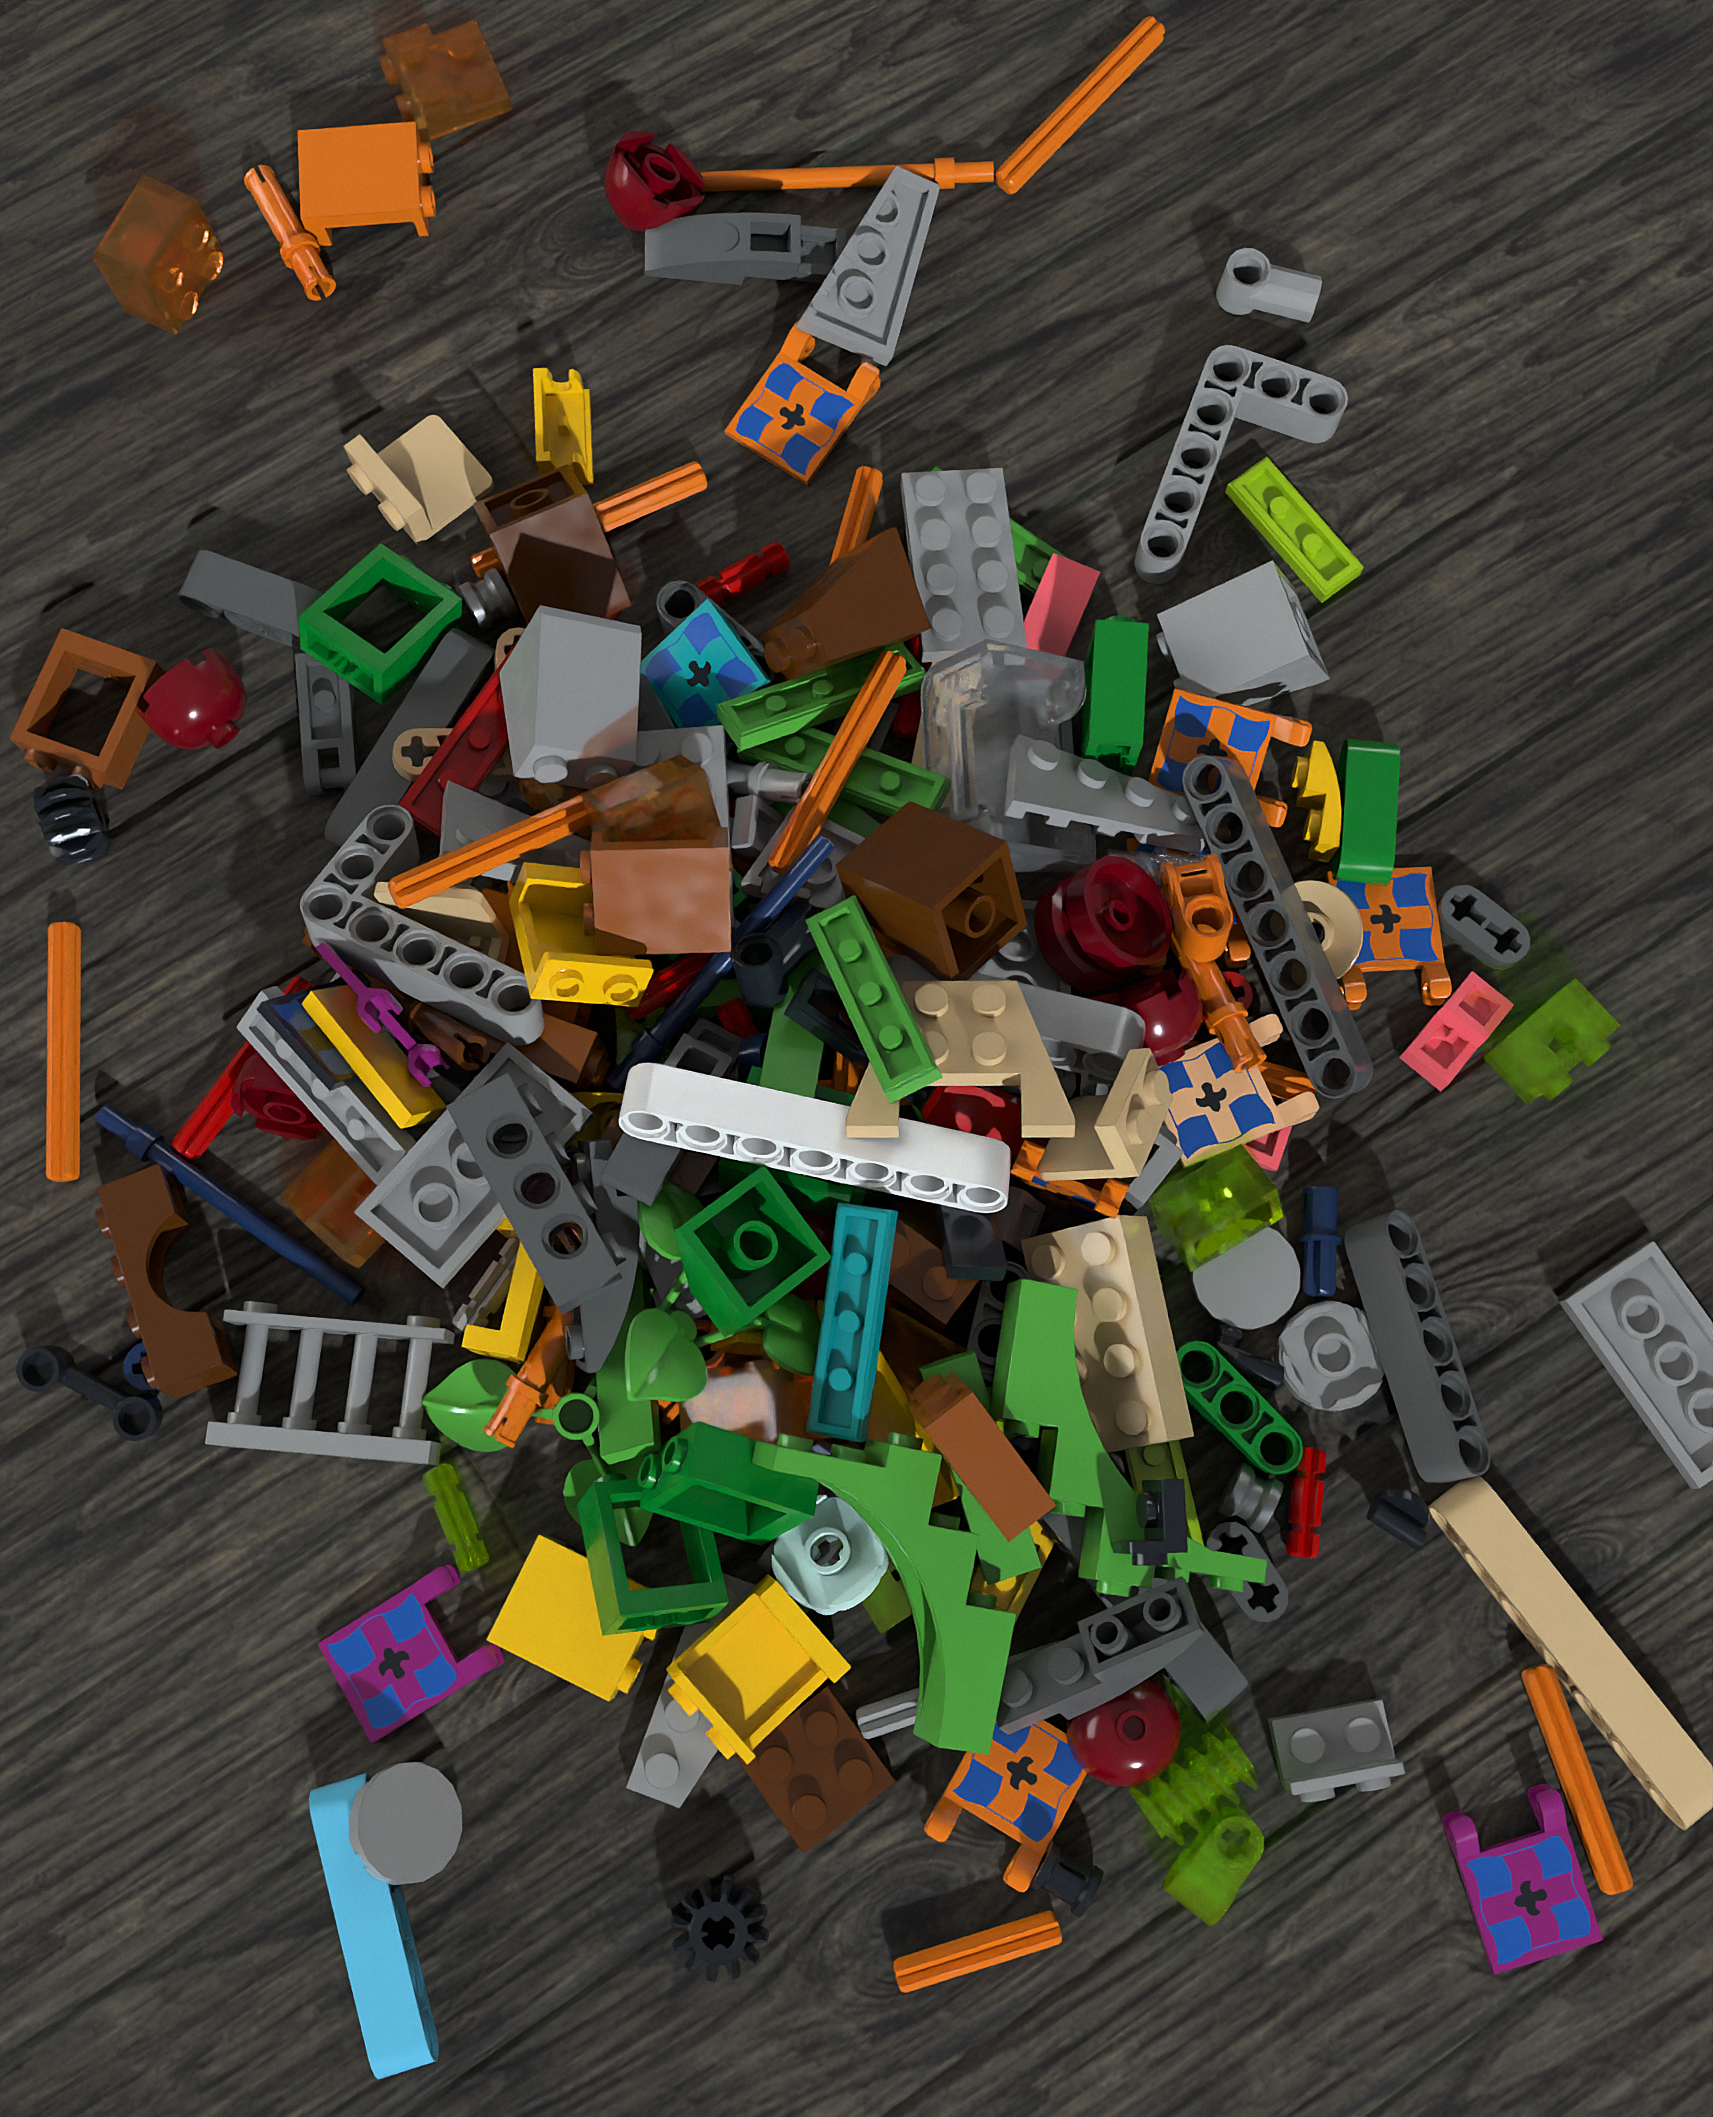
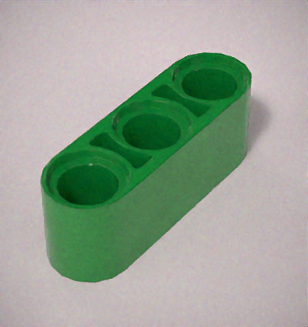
M1345 738L1343 741L1337 770L1341 799V835L1339 848L1332 856L1333 880L1387 886L1391 880L1396 849L1400 746L1398 744Z
M1193 1341L1176 1349L1187 1402L1246 1464L1252 1466L1257 1473L1264 1475L1288 1473L1296 1468L1303 1453L1301 1438L1216 1348L1206 1342ZM1185 1354H1197L1206 1363V1377L1201 1383L1190 1382L1182 1374L1180 1365ZM1227 1393L1236 1394L1245 1403V1417L1238 1424L1230 1423L1221 1414V1400ZM1267 1434L1279 1437L1285 1447L1284 1458L1277 1465L1269 1464L1261 1455V1441Z

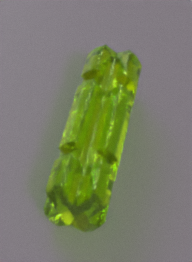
M441 1464L428 1470L423 1474V1481L429 1496L434 1495L436 1498L433 1506L448 1544H454L456 1551L452 1554L458 1569L462 1573H468L484 1566L489 1562V1555L483 1540L477 1541L475 1535L479 1533V1530L463 1491H457L456 1485L460 1483L453 1466Z

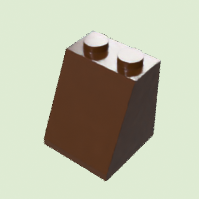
M567 464L473 503L527 626L540 605L609 620L616 619L621 614V610L632 606L589 495Z
M897 528L887 529L837 558L761 635L765 646L764 656L766 663L774 672L778 684L900 644L931 629Z
M912 801L907 802L835 865L846 899L855 895L868 922L939 981H967L1027 925L1007 841Z
M903 1197L889 1209L898 1211L886 1297L941 1337L982 1280L947 1278L933 1203Z

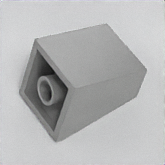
M1273 560L1157 614L1163 630L1156 634L1157 641L1165 659L1168 662L1174 660L1180 675V678L1174 680V686L1177 688L1247 706L1330 679L1296 589Z
M542 605L539 606L499 672L514 777L536 780L544 784H560L585 788L591 791L628 774L636 763L642 639L640 626Z

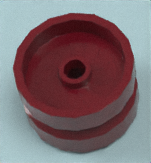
M1105 856L1075 873V875L1043 892L1035 906L1034 929L1039 948L1050 968L1066 984L1083 992H1102L1128 976L1144 970L1163 959L1172 943V920L1166 899L1156 882L1141 866L1124 857Z

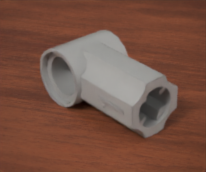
M1243 248L1236 250L1230 256L1217 287L1216 298L1219 305L1226 312L1233 315L1248 314L1256 309L1309 323L1319 298L1322 280L1321 276L1272 265L1262 252L1253 248ZM1239 280H1243V281L1247 282L1248 284H1244V283L1240 282Z

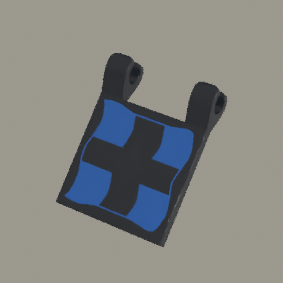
M357 969L351 970L367 988L371 986L372 982L363 972ZM341 976L329 983L262 1001L256 1009L329 1091L361 1079L301 1004L313 990L348 985ZM413 1038L417 1044H427ZM398 1039L394 1040L408 1057L409 1051Z

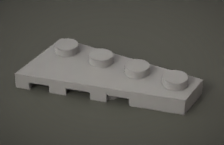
M895 166L795 328L887 366L893 358L940 185Z
M1018 734L1010 748L1004 816L1022 819L1027 811L1044 815L1045 823L1066 828L1070 820L1092 824L1095 834L1114 837L1120 831L1134 833V836L1140 843L1194 854H1200L1207 844L1190 802L1185 795H1177L1156 787L1143 778L1130 777L1109 769L1096 760L1083 759L1057 749L1049 742L1043 740L1036 741L1021 734Z

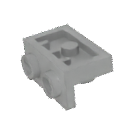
M1164 1125L1159 1130L1140 1177L1120 1179V1181L1130 1185L1119 1208L1123 1215H1135L1184 1153L1183 1150L1176 1146L1178 1138Z
M1375 1698L1267 1719L1282 1789L1292 1795L1300 1794L1301 1802H1316L1335 1797L1334 1787L1356 1784L1357 1791L1361 1792L1384 1789L1391 1786L1390 1777L1405 1774L1403 1761L1395 1758L1383 1700Z

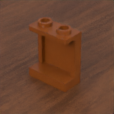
M705 827V840L605 842L604 831L592 832L590 850L580 851L582 884H592L593 902H584L583 908L585 936H595L596 955L731 952L728 827Z

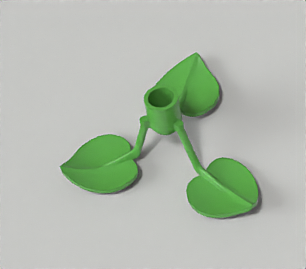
M667 1180L651 1206L637 1200V1217L642 1234L653 1249L670 1260H681L674 1231L705 1209V1207L686 1189ZM682 1266V1270L662 1303L653 1309H646L637 1314L630 1324L625 1350L627 1400L683 1402L698 1396L706 1385V1364L699 1348L751 1329L764 1330L762 1339L764 1350L777 1365L794 1374L814 1376L821 1321L811 1306L803 1299L794 1294L787 1293L763 1312L764 1317H756L749 1324L725 1338L719 1330L696 1337L697 1328L693 1319L683 1311H672L671 1309L687 1282L684 1266Z
M650 1288V1291H651V1305H652V1309H653V1308L656 1307V1304H655V1301H654V1298H653V1293H652L654 1289H651V1288ZM477 1359L458 1367L437 1387L427 1393L422 1400V1404L435 1426L459 1445L479 1452L501 1450L507 1446L497 1441L496 1436L490 1437L482 1429L488 1424L508 1391L509 1387L505 1384L511 1374L516 1376L517 1374L505 1363L497 1360ZM596 1373L584 1393H568L559 1399L555 1408L537 1406L531 1415L533 1417L553 1420L557 1431L568 1439H582L592 1459L580 1461L572 1467L567 1475L563 1491L567 1510L580 1526L577 1504L593 1482L610 1474H624L627 1479H637L641 1464L646 1457L642 1455L610 1465L600 1457V1449L592 1436L599 1423V1410L593 1400L597 1394ZM639 1507L613 1509L619 1541L629 1546H636L643 1538L650 1524L653 1512L640 1509Z

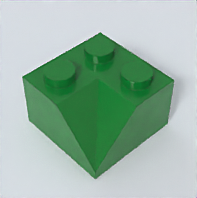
M764 1165L674 1231L690 1292L724 1338L749 1324L832 1259V1256Z

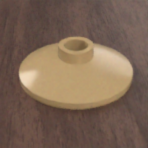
M1316 880L1296 882L1294 884L1312 925L1318 923L1324 929V937L1320 943L1337 980L1347 973L1359 956L1363 943V925L1360 913L1351 898L1332 884ZM1275 911L1270 919V928L1273 934L1280 938L1285 931L1286 924L1281 913ZM1295 960L1291 967V976L1293 981L1300 986H1303L1306 982L1307 971L1302 962Z

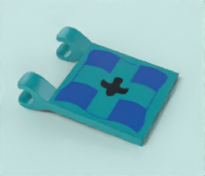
M708 598L640 662V674L643 673L649 678L665 709L678 728L721 725L717 719V704L761 690L771 682L712 599Z

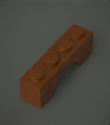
M157 1164L97 1187V1193L102 1206L95 1210L97 1222L104 1236L107 1239L112 1238L117 1256L110 1258L111 1268L118 1284L122 1288H127L132 1305L126 1307V1317L134 1335L137 1338L142 1337L147 1356L141 1358V1366L152 1389L157 1388L176 1400L239 1375L223 1324L207 1312H187L174 1308L165 1292L163 1275L168 1254L177 1240L192 1227L177 1179L172 1177L163 1166Z

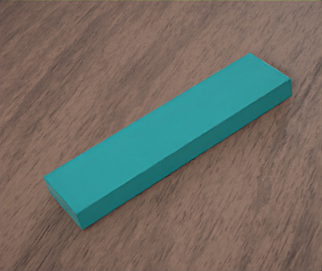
M848 1203L837 1204L831 1247L832 1259L829 1262L806 1432L856 1442L867 1441L898 1211Z

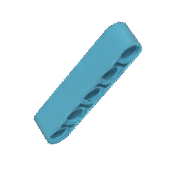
M364 1773L311 1790L309 1807L368 2059L375 2077L382 2079L438 2061L439 2044L401 1884L391 1885L373 1878L364 1869L367 1866L362 1862L359 1854L355 1855L349 1841V1814L356 1793L365 1782L370 1781L372 1778L370 1773Z

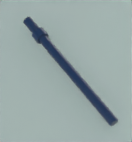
M819 832L731 934V950L736 941L743 936L752 933H762L836 848L827 837ZM716 952L651 1028L644 1027L630 1043L633 1049L607 1078V1082L615 1090L624 1093L628 1072L633 1066L641 1063H657L669 1049L667 1042L733 967L731 952Z
M106 1104L99 1110L95 1121L126 1143L125 1149L142 1162L150 1160L156 1165L160 1164L172 1177L349 1305L354 1306L361 1299L366 1290L363 1286L164 1144V1136L147 1124L139 1126L110 1104Z

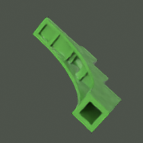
M1020 1279L1007 1284L989 1415L994 1421L1005 1423L1004 1433L1038 1438L1039 1430L1042 1429L1036 1479L1056 1504L1050 1510L1051 1513L1084 1518L1085 1508H1087L1078 1577L1097 1580L1095 1592L1128 1598L1131 1596L1132 1586L1152 1589L1153 1573L1154 1578L1169 1581L1182 1576L1187 1583L1189 1582L1190 1572L1209 1575L1208 1587L1243 1592L1244 1581L1265 1583L1267 1560L1213 1551L1187 1537L1188 1553H1167L1168 1565L1135 1566L1132 1565V1554L1113 1553V1541L1145 1540L1144 1528L1139 1526L1136 1515L1138 1495L1120 1474L1104 1449L1090 1419L1081 1391L1074 1340L1075 1308L1078 1289L1027 1279Z
M889 1431L887 1442L867 1438L864 1450L832 1444L830 1455L813 1452L814 1440L779 1433L777 1444L756 1440L752 1464L773 1471L809 1477L829 1488L850 1505L870 1526L894 1563L911 1605L918 1639L920 1659L919 1697L913 1734L939 1748L989 1755L1016 1613L997 1607V1596L969 1589L979 1534L960 1529V1517L931 1511L942 1455L921 1450L923 1438Z

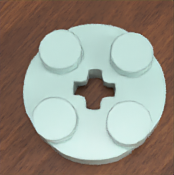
M817 1495L814 1517L777 1537L774 1545V1556L772 1555L773 1572L782 1588L795 1602L801 1606L813 1609L822 1615H832L837 1611L847 1610L865 1600L877 1587L881 1576L886 1572L889 1565L886 1549L870 1526L840 1497L828 1498L827 1495ZM825 1540L832 1546L840 1541L843 1543V1549L839 1552L840 1560L834 1565L825 1563L820 1566L815 1562L821 1556L818 1546Z

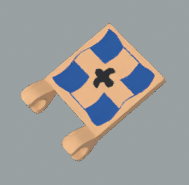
M1276 1014L1266 1015L1249 1024L1260 1047L1277 1041L1283 1031L1282 1024ZM1218 1038L1185 1050V1055L1172 1063L1158 1066L1168 1078L1169 1091L1173 1097L1163 1123L1178 1138L1176 1146L1184 1151L1180 1157L1183 1168L1282 1128L1313 1118L1319 1110V1104L1315 1095L1308 1091L1276 1106L1258 1066L1249 1071L1245 1069L1242 1073H1235L1228 1055Z

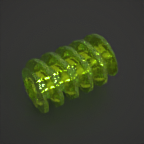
M1220 1721L1219 1726L1223 1741L1210 1732H1204L1201 1735L1205 1751L1204 1755L1192 1746H1185L1183 1748V1755L1187 1767L1184 1768L1173 1760L1165 1769L1169 1781L1165 1782L1156 1776L1147 1782L1150 1795L1147 1796L1136 1787L1127 1789L1161 1840L1167 1836L1178 1845H1184L1186 1842L1181 1824L1184 1822L1198 1832L1203 1831L1204 1826L1200 1815V1810L1203 1808L1218 1819L1223 1816L1218 1799L1221 1794L1235 1804H1239L1241 1798L1236 1783L1240 1780L1255 1791L1260 1788L1253 1765Z

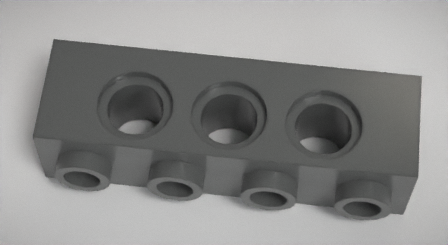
M507 1072L446 1106L555 1305L563 1315L624 1281L617 1266L627 1260L610 1230L600 1236L596 1231L589 1216L597 1212L598 1209L582 1180L572 1186L569 1183L561 1167L571 1161L554 1131L546 1136L542 1135L533 1118L542 1114L543 1111L527 1083L516 1088ZM517 1129L528 1134L526 1145L519 1152L505 1154L499 1151V1141L506 1132ZM547 1178L554 1181L555 1192L548 1201L541 1204H533L526 1200V1190L534 1180ZM567 1227L580 1229L583 1232L584 1238L582 1245L577 1251L571 1254H560L554 1251L553 1241L560 1230Z

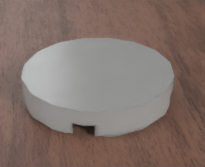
M1238 1220L1219 1226L1201 1241L1191 1260L1190 1285L1198 1305L1205 1313H1208L1213 1319L1217 1320L1218 1323L1230 1325L1241 1330H1254L1274 1323L1291 1308L1300 1289V1266L1293 1247L1278 1231L1260 1222Z
M1324 1301L1306 1306L1286 1322L1277 1339L1275 1360L1276 1363L1284 1367L1282 1382L1296 1399L1313 1409L1337 1412L1359 1406L1377 1392L1383 1381L1382 1378L1385 1371L1367 1315L1356 1307L1353 1308L1348 1304L1335 1301Z
M420 1762L390 1765L378 1771L379 1773L375 1774L370 1781L365 1782L356 1793L349 1814V1841L355 1855L359 1854L362 1862L367 1866L364 1869L373 1878L391 1885L424 1882L442 1871L457 1850L462 1833L461 1804L453 1785L439 1770Z

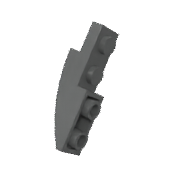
M715 213L674 218L659 227L645 230L644 276L742 285L745 276L822 284L846 246V230L801 225V215L779 213Z
M699 1017L690 1032L682 1035L664 1065L728 1079L738 1063L739 1048L743 1038ZM624 1132L599 1180L651 1206L686 1149L642 1140Z
M602 1138L578 1140L579 1153L572 1154L571 1157L572 1178L574 1184L582 1180L598 1209L589 1218L599 1236L610 1230L627 1261L617 1266L624 1281L572 1309V1325L565 1326L564 1337L567 1356L569 1360L576 1359V1366L587 1373L600 1371L615 1343L629 1305L639 1256L640 1226L637 1217L638 1199L624 1192H616V1188L599 1180L613 1153L612 1140ZM577 1228L578 1238L580 1243L582 1244L584 1235L583 1232Z
M1182 1576L1083 1619L1077 1622L1080 1630L1079 1634L1006 1665L996 1717L998 1728L1009 1735L1058 1713L1067 1720H1070L1123 1694L1172 1662L1204 1633L1187 1581Z

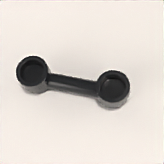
M44 1345L25 1351L17 1362V1377L26 1389L42 1392L63 1385L113 1410L115 1430L124 1439L130 1441L145 1439L155 1434L161 1426L163 1408L160 1400L154 1394L142 1392L131 1395L76 1367L71 1354L60 1346Z

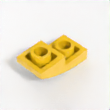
M1314 740L1304 757H1296L1290 787L1298 788L1295 806L1309 809L1303 830V840L1311 841L1308 859L1329 862L1340 844V790L1334 765L1325 743Z

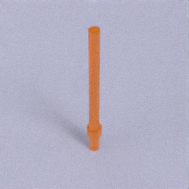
M954 157L934 158V163L704 171L701 172L705 184L702 192L883 186L895 166L940 185V189H955V183L993 182L994 164L993 161L954 162Z

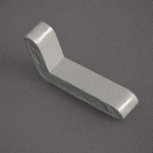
M1224 345L1213 350L1205 363L1142 531L1134 561L1138 575L1148 583L1162 584L1170 581L1178 572L1234 418L1306 442H1325L1335 433L1347 406L1348 396L1342 384L1330 377L1237 346ZM1217 376H1227L1231 378L1233 381H1222ZM1265 391L1275 392L1280 398L1270 397L1265 394ZM1312 407L1322 408L1328 414H1320L1314 411ZM1200 418H1211L1218 424L1208 425L1202 422ZM1183 461H1195L1203 468H1190ZM1179 504L1187 512L1176 513L1171 511L1166 505ZM1154 547L1163 548L1171 556L1157 557L1149 549Z
M383 805L372 810L308 887L300 900V910L313 946L316 948L324 941L345 964L505 1043L509 1042L517 1046L534 1042L545 1028V1017L541 999L530 998L525 974L382 906L375 898L374 892L378 882H390L393 877L417 866L420 860V847L413 819L406 809L397 805ZM421 962H429L424 965H416ZM471 984H476V985H477V986H474V987H472V988L463 989V987H464V986H467V985H471ZM517 1007H524V1008H525L524 1010H521V1011H519V1012H510V1011H509V1010L514 1009V1008H517Z
M894 955L887 958L900 989L904 981H939L910 956ZM975 972L967 981L1011 980ZM1018 982L1053 1067L1081 1074L1080 1096L1109 1095L1129 1049L1143 1048L1146 1027L1140 1015L1124 1007Z

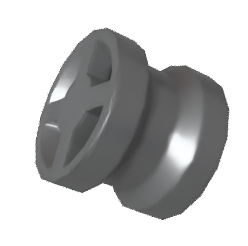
M496 568L485 572L483 580L475 584L466 582L458 586L462 597L482 632L492 628L494 620L502 616L511 618L519 614L516 604Z
M1241 1462L1223 1492L1218 1512L1227 1517L1237 1515L1246 1520L1248 1528L1260 1533L1275 1511L1284 1484L1275 1478L1264 1480L1255 1475L1252 1466Z

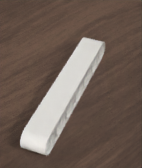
M656 1063L637 1064L628 1072L619 1115V1126L630 1136L973 1212H996L1002 1210L1008 1202L1012 1151L1007 1144L997 1139L899 1118V1138H847L845 1123L850 1106Z

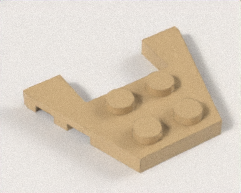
M1017 981L903 982L901 991L943 1078L927 1086H1020L1022 1138L1075 1136L1074 1114ZM870 1062L846 1116V1137L899 1138L900 1099L893 1103L889 1102Z

